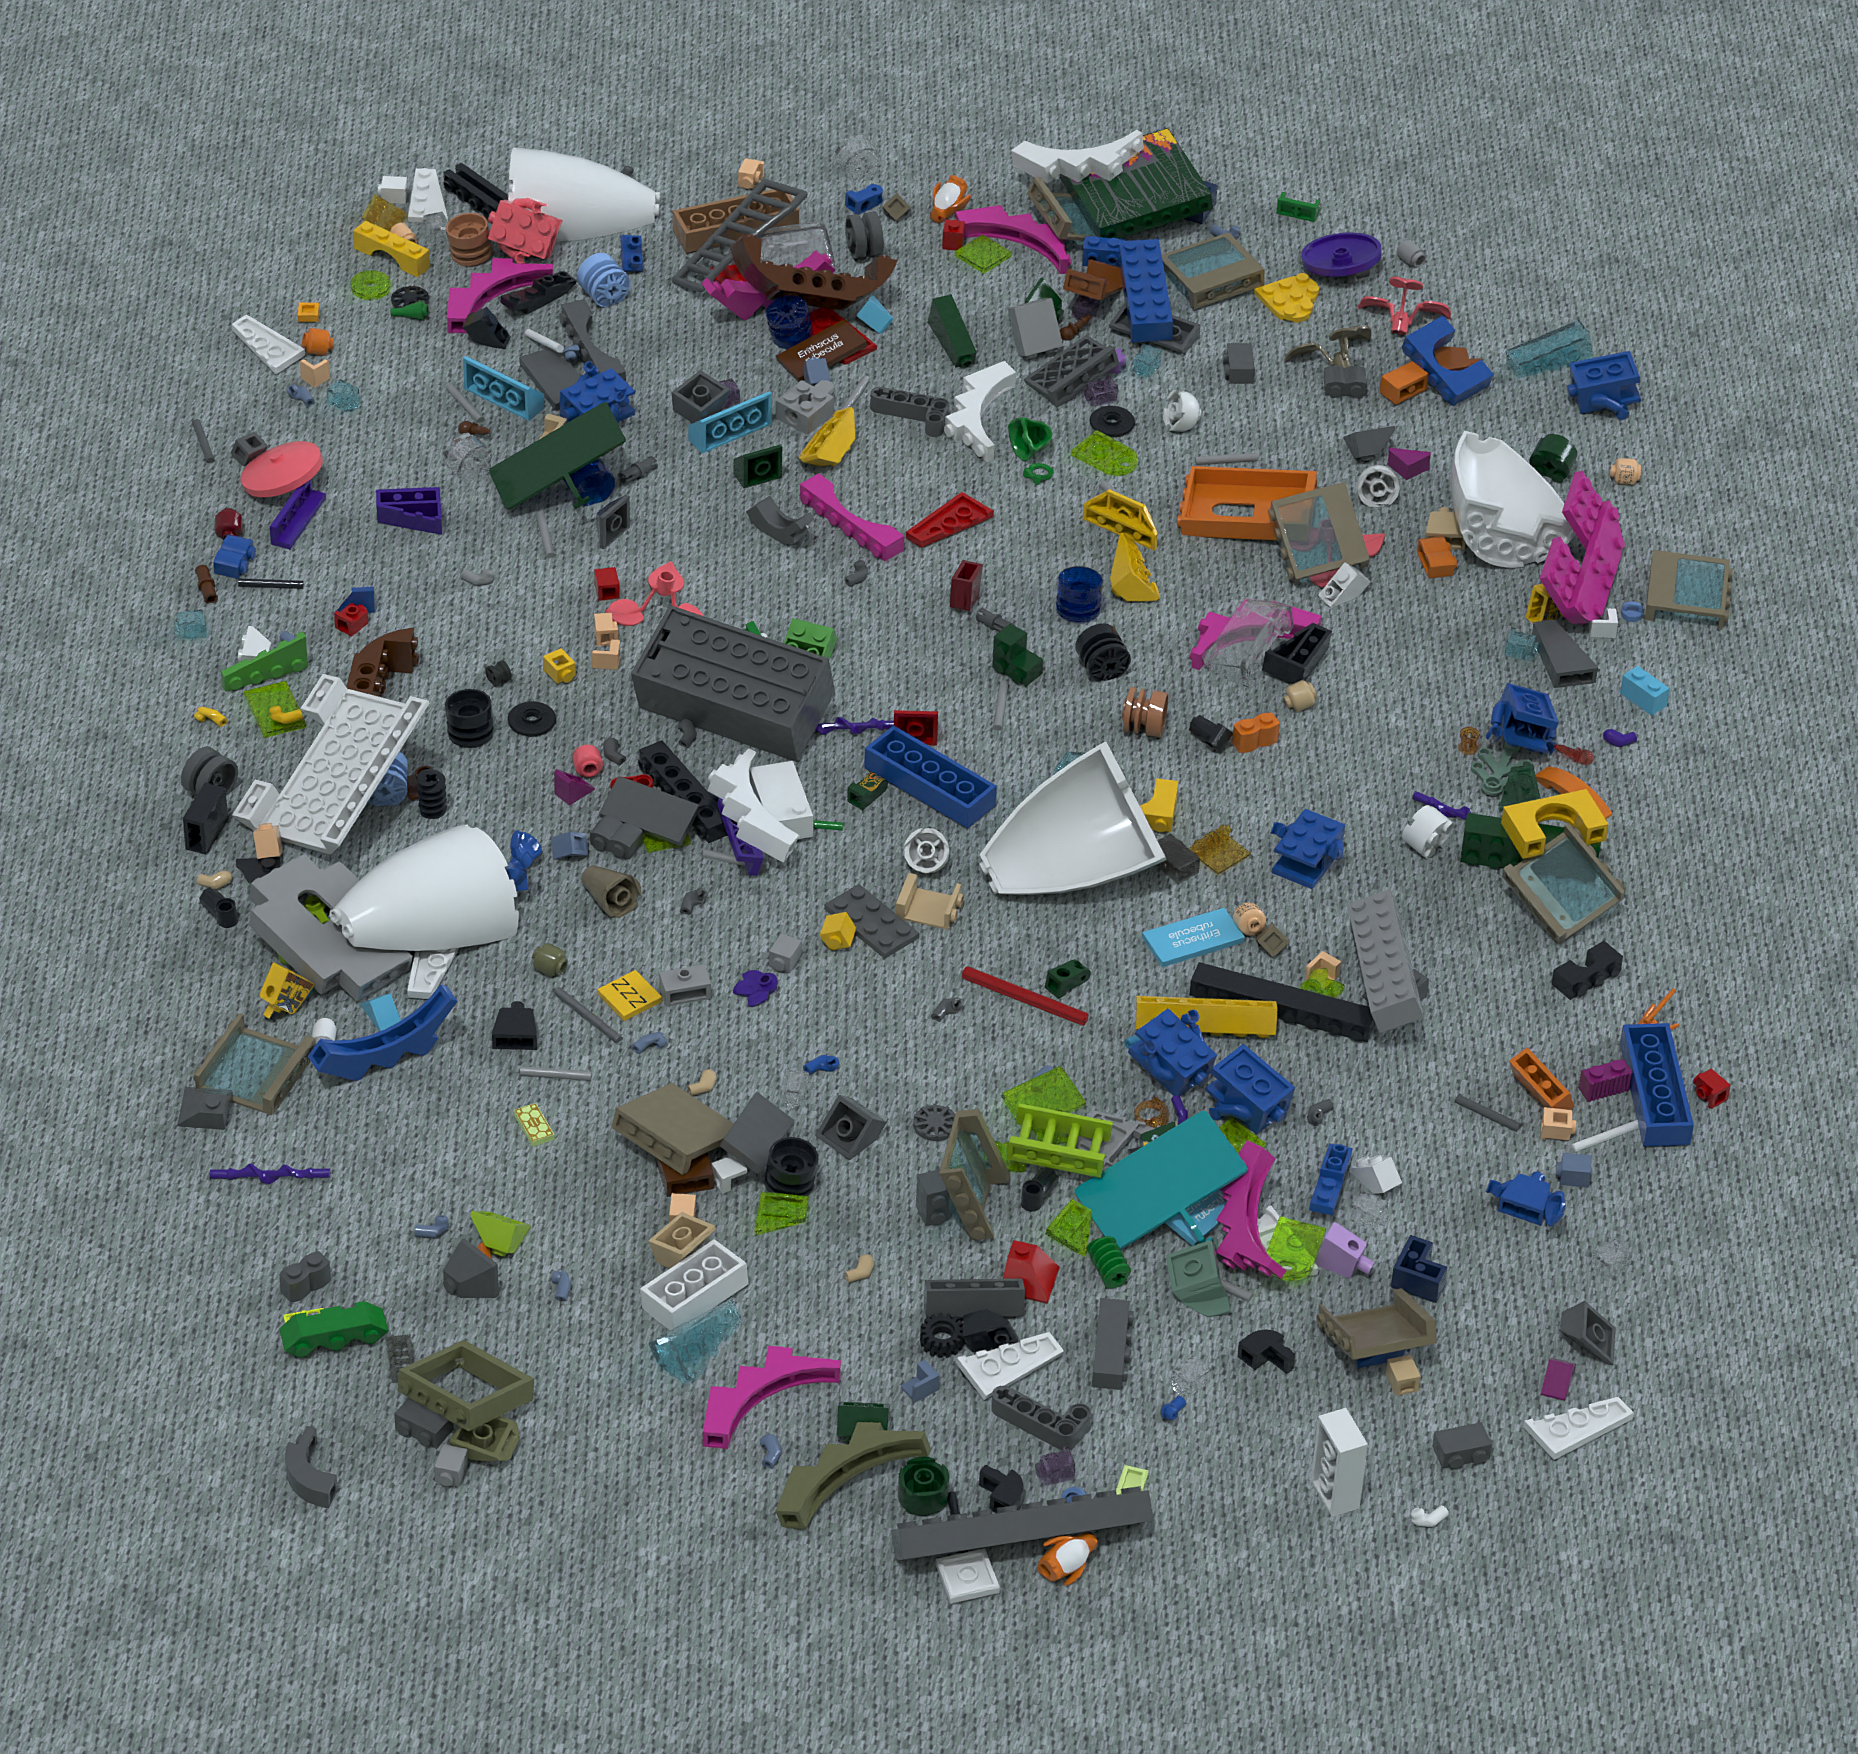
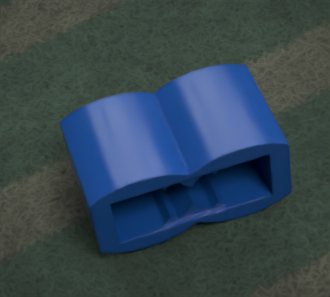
M227 535L221 549H219L214 558V573L239 579L242 573L245 574L248 569V561L250 559L253 560L256 553V548L253 547V540Z

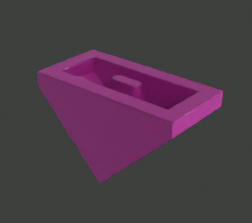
M1389 448L1387 465L1405 480H1408L1429 470L1431 452Z
M558 769L554 772L555 795L569 806L596 789L581 777Z
M1550 1358L1541 1395L1565 1401L1576 1363Z

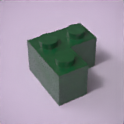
M1011 623L994 636L992 668L996 672L1010 677L1015 683H1020L1027 687L1042 675L1043 658L1026 649L1027 632Z

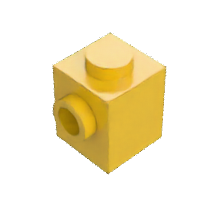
M847 912L826 916L820 936L829 950L847 948L851 946L856 927Z

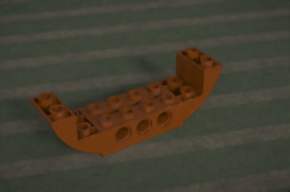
M744 234L730 246L733 260L740 273L756 290L766 295L767 300L844 311L850 305L861 301L879 288L889 278L897 264L896 259H891L888 255H880L865 267L864 276L852 277L849 273L832 274L830 270L813 271L810 267L793 268L791 264H781L780 266L774 265L771 261L761 262L762 239L755 238V235Z
M414 628L387 633L367 644L359 653H354L346 688L382 698L381 694H385L386 681L384 679L389 678V672L412 674L414 666H418L419 653H415V650L418 648V637H414Z

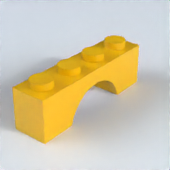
M364 221L353 230L354 249L369 256L376 250L385 251L397 261L402 271L417 278L430 268L429 249L368 221Z

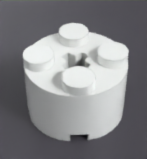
M1426 805L1414 814L1412 818L1415 821L1411 826L1407 824L1402 834V839L1423 857L1429 859L1435 854L1437 847L1444 848L1451 840L1449 834L1454 827V823L1436 808Z

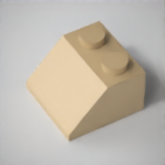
M681 1212L649 1240L656 1262L667 1268H672L704 1244L716 1228L715 1225Z

